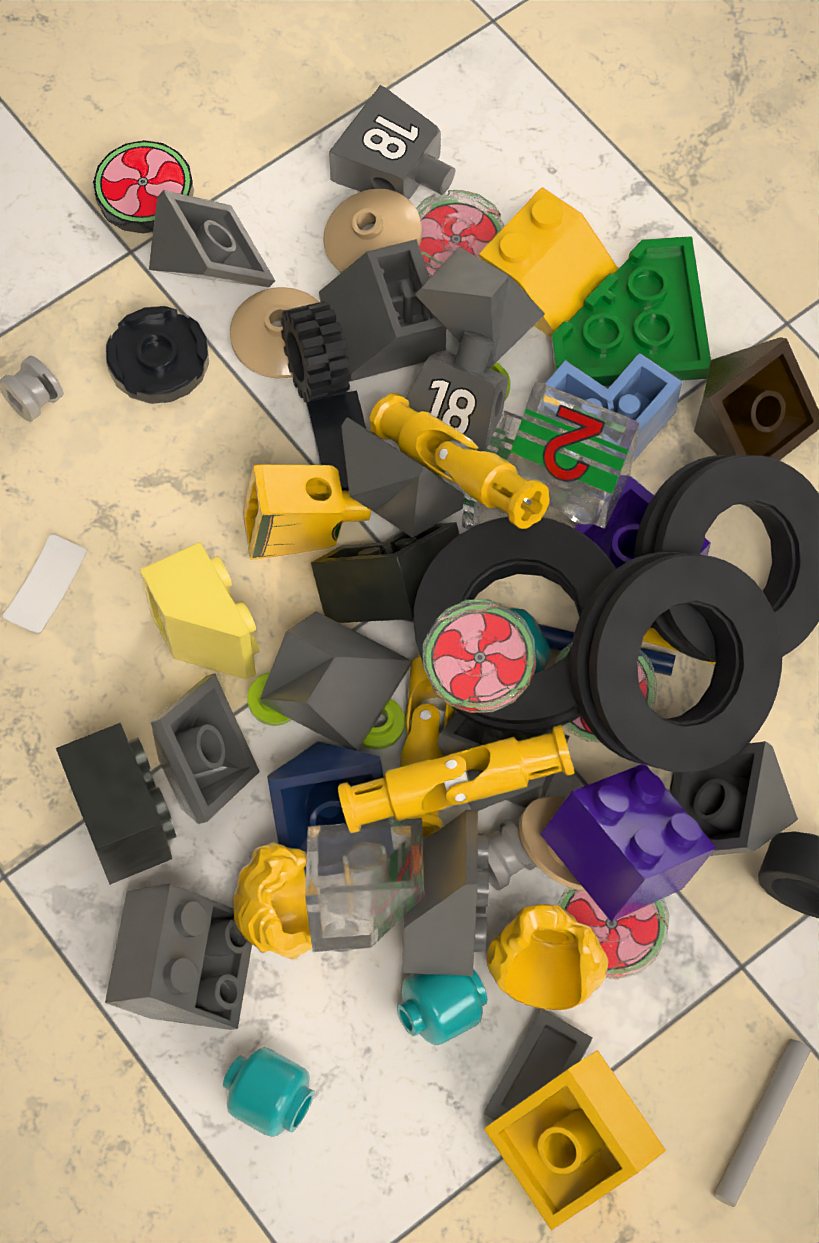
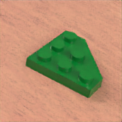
M692 236L641 240L629 253V258L613 275L610 273L584 300V306L568 322L564 321L552 334L551 351L554 373L566 360L601 385L611 386L640 353L680 381L707 379L711 356Z

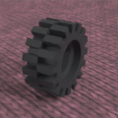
M322 301L283 311V317L281 318V325L283 327L281 334L285 342L283 348L285 355L288 356L289 363L287 365L289 372L293 373V383L295 388L298 387L299 396L307 403L348 393L351 373L347 368L350 366L349 357L345 353L347 346L345 339L342 340V328L339 322L336 323V313L331 309L330 304Z

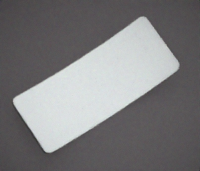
M50 534L28 577L4 612L3 618L33 633H40L74 579L86 555V549L55 534Z

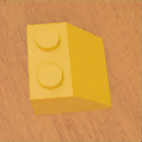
M541 187L479 253L480 259L510 275L540 307L545 315L534 326L550 338H552V334L564 321L568 322L584 306V300L610 273L613 275L619 269L584 215L544 187Z
M598 1050L567 1069L484 1128L551 1231L638 1174L666 1151Z

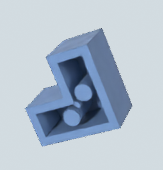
M639 353L607 389L565 360L533 396L532 411L576 429L581 426L556 417L560 404L604 421L605 425L602 433L596 437L628 449L627 455L589 439L580 442L624 459L621 471L572 452L571 456L620 478L676 413L682 381ZM531 416L532 423L560 434L568 432Z

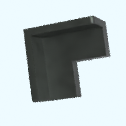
M457 522L435 524L413 538L405 532H401L381 543L342 545L311 562L324 615L338 623L414 619L415 600L423 576L439 552L460 535Z

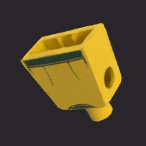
M260 464L253 466L243 509L250 560L329 549L336 545L344 522L370 520L371 510L352 499L349 495V490L341 489L338 469L332 465Z

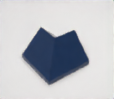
M317 741L267 776L278 844L306 852L307 865L304 867L306 877L386 863L389 860L390 862L394 861L395 853L390 818L361 825L359 832L351 834L344 817L338 792L339 784L348 782L350 786H355L384 778L380 756Z

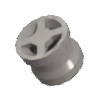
M28 356L23 360L20 371L15 375H5L0 379V391L4 398L22 418L29 422H32L40 415V409L47 402L55 403L64 395L54 375L34 356Z
M510 819L500 822L501 830L489 836L488 869H479L480 871H489V883L499 891L509 885L512 875L524 868L532 870L537 867L522 845L519 828Z

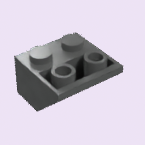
M417 239L366 252L319 291L320 302L325 301L330 304L331 309L336 313V323L339 322L341 325L342 340L345 339L347 346L345 353L349 357L350 366L347 368L351 373V381L425 362L432 354L440 350L446 351L447 328L414 295L430 278Z
M465 810L410 851L411 860L421 849L422 879L413 887L412 870L410 874L411 910L408 913L407 883L405 887L402 973L473 976L474 952H486L487 917L476 916V914H486V907H488L489 871H478V869H488L489 834H478V810Z
M171 883L127 891L105 1003L149 1019L227 1030L238 1029L252 944L244 938L236 927L233 908Z

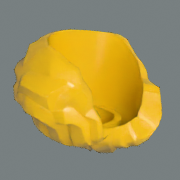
M272 842L256 848L253 854L249 856L251 859L249 863L241 869L237 876L236 890L233 894L234 922L244 938L257 947L261 953L271 951L282 957L294 960L314 947L317 939L323 933V925L313 906L304 871V867L307 865L306 852L300 849L287 848Z
M537 904L524 907L517 912L516 918L490 942L487 950V967L498 987L513 1000L534 1008L567 1010L584 1003L602 985L606 979L608 958L591 927L577 922L573 915L559 905Z

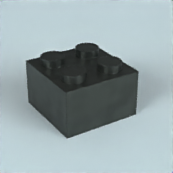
M120 722L56 748L109 885L172 860L168 840L177 836L170 820L172 818L159 787L156 788L150 772L151 767L139 737L128 741Z

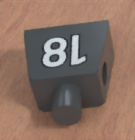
M382 85L377 88L329 151L331 181L360 192L370 189H388L402 194L407 199L412 197L420 185L443 195L449 189L456 169L439 160L441 153V131L438 126Z
M465 331L456 355L440 350L428 357L405 399L408 400L409 407L413 410L429 412L473 440L479 447L476 451L492 453L494 445L498 441L497 435L501 425L508 377L486 368L495 342L482 334Z

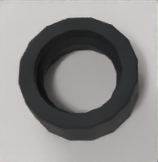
M796 831L780 832L771 839L758 873L759 885L768 895L781 904L818 919L819 836Z

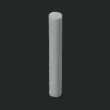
M790 1039L714 1193V1197L728 1206H736L811 1052V1049L804 1043Z

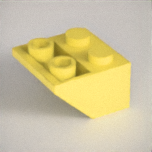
M198 542L140 569L150 614L174 659L246 680L256 675L253 655L260 652L253 632L257 630L246 604L243 601L234 603L228 587L232 586V582L219 556L210 559L202 543Z

